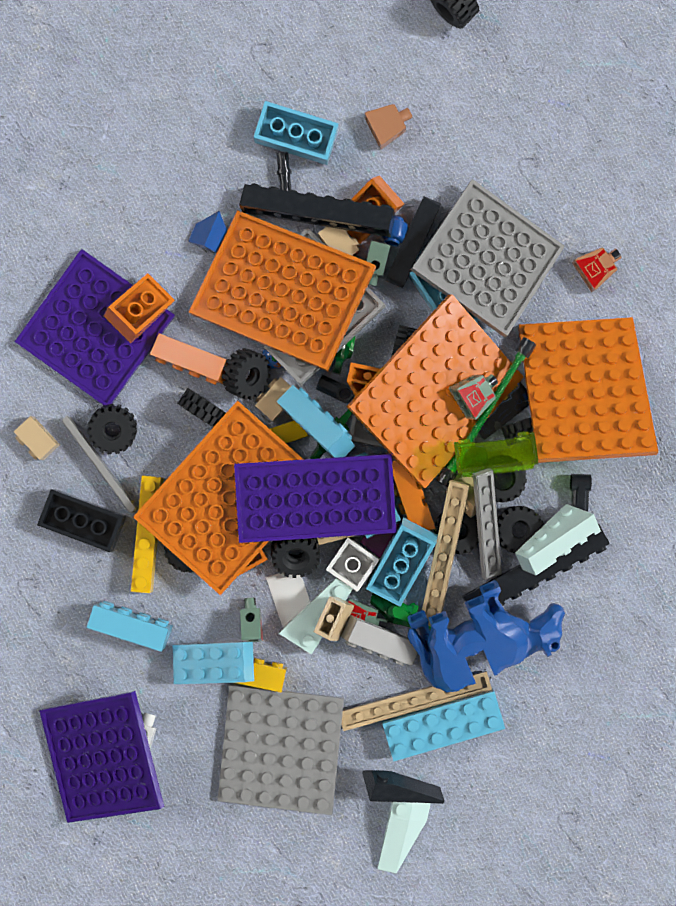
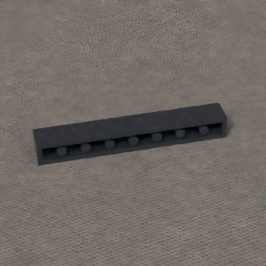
M255 183L251 185L244 184L239 203L242 212L247 214L391 237L396 217L394 208L388 205L377 206L365 201L358 203L347 198L340 200L335 199L333 196L326 195L322 197L310 192L303 194L292 189L287 191L280 190L274 186L266 188Z
M598 523L601 532L596 535L593 533L589 535L585 543L582 545L578 543L570 548V553L566 556L557 557V562L538 575L524 571L519 564L484 584L494 580L497 581L501 589L498 600L503 606L505 605L504 601L509 598L514 600L522 596V591L526 589L531 591L539 586L538 583L544 579L546 582L556 577L555 574L561 570L566 572L573 568L572 564L578 561L579 563L587 561L592 553L596 552V554L605 551L607 549L606 546L610 543ZM480 586L462 595L464 601L467 602L481 596Z

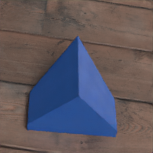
M220 211L198 222L188 242L217 254L227 233Z

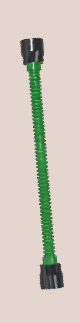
M525 337L522 338L515 350L517 354L510 366L511 368L507 370L508 372H506L494 393L496 396L495 400L479 416L478 421H476L477 423L468 434L469 436H467L468 438L463 442L452 463L447 468L444 467L436 479L438 482L448 487L449 481L456 478L457 474L455 472L462 457H464L463 455L468 451L467 449H469L475 436H477L476 434L485 423L484 421H486L485 419L490 415L494 408L493 406L498 402L497 400H499L505 387H507L506 385L512 379L516 372L515 370L520 366L519 364L525 358L530 357L536 347L534 342Z

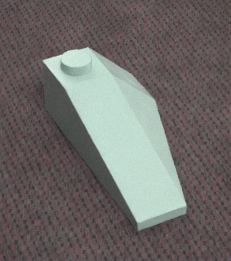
M391 802L378 870L397 873L427 821L431 803Z

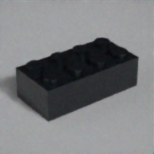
M50 489L37 526L104 551L113 552L126 515L57 489Z

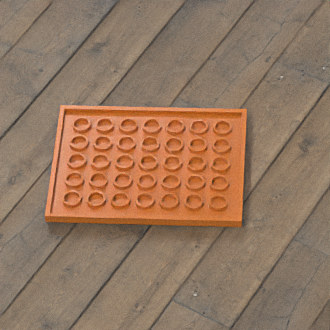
M237 210L189 313L328 372L372 278L376 265Z
M450 294L346 407L422 488H426L459 451L479 417L476 420L467 419L448 388L475 374L483 375L485 378L492 374L498 381V384L491 388L495 393L506 372H508L507 370L511 368L512 363L459 301ZM515 370V374L510 379L508 385H506L507 387H505L504 392L499 400H497L498 402L493 406L494 408L490 415L524 377L518 370Z
M633 317L519 324L520 342L525 337L536 344L530 357L524 359L523 365L538 463L658 454Z
M237 400L133 518L221 596L269 542L239 543L234 464L304 459Z

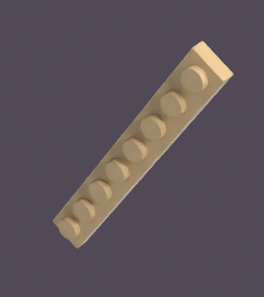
M455 480L449 481L422 610L425 611L427 618L443 610L470 484Z
M487 671L473 674L476 684L468 685L457 692H445L429 686L345 709L342 715L343 731L490 691L492 688Z

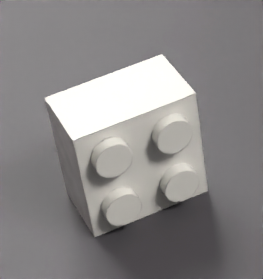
M348 537L326 570L358 592L380 558Z

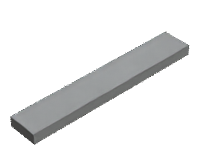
M70 416L63 418V424L130 513L138 509L136 504Z
M490 468L473 473L482 578L485 580L502 574L494 474Z

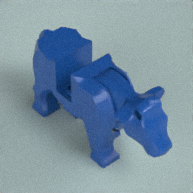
M494 580L480 586L481 596L465 602L472 619L462 622L454 629L447 628L449 618L446 611L427 618L425 611L422 610L407 617L412 628L408 630V638L420 655L422 670L428 682L433 687L445 692H457L468 685L476 684L466 657L475 656L482 650H484L494 676L498 675L505 668L521 663L535 652L543 651L547 657L552 656L551 652H556L560 649L562 621L565 616L563 607L552 603L543 613L528 623L523 619L510 615L504 610L498 600L501 589L497 581ZM429 621L431 624V630L428 627Z

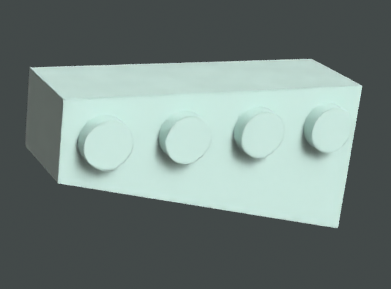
M566 504L523 544L515 554L524 571L538 575L557 562V557L566 556L571 552L570 548L578 543L582 545L587 541L589 535L592 533L596 535L601 530L594 514Z
M336 577L279 634L312 654L322 639V636L313 631L329 597H339L346 601L353 588Z

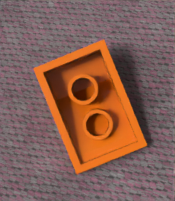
M380 175L372 178L351 199L358 203L365 201L377 206L388 205L394 208L395 213L404 205V202ZM349 230L347 232L359 244L371 235Z
M147 273L107 308L104 317L132 343L175 300Z

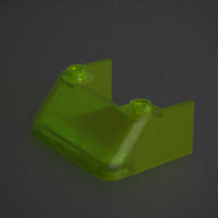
M529 432L517 433L518 437L480 443L470 442V439L454 442L458 477H473V473L488 468L493 470V474L536 469L538 467L535 433L532 432L529 435Z

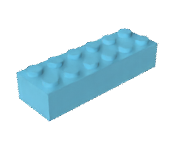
M493 689L382 720L393 762L505 729Z

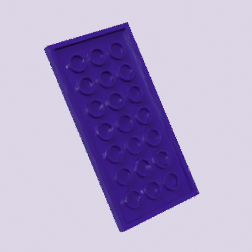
M391 454L234 464L239 543L397 533Z

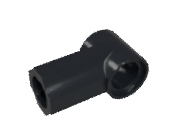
M322 374L316 387L317 391L331 396L342 403H349L353 400L354 393L348 385ZM343 389L350 390L349 398L342 399L340 397Z
M571 474L570 476L571 506L587 512L589 509V492L592 487L591 474Z

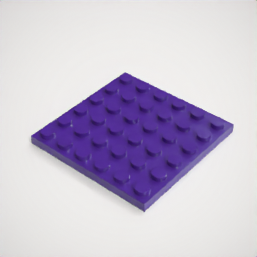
M81 249L15 342L102 405L109 406V404H113L149 354L158 333H164L175 315L166 309L138 338L130 343L104 317L107 308L133 285Z
M136 691L39 710L67 823L159 810L165 807Z

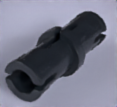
M289 152L276 153L280 190L287 191L291 189L290 174H292L289 167Z

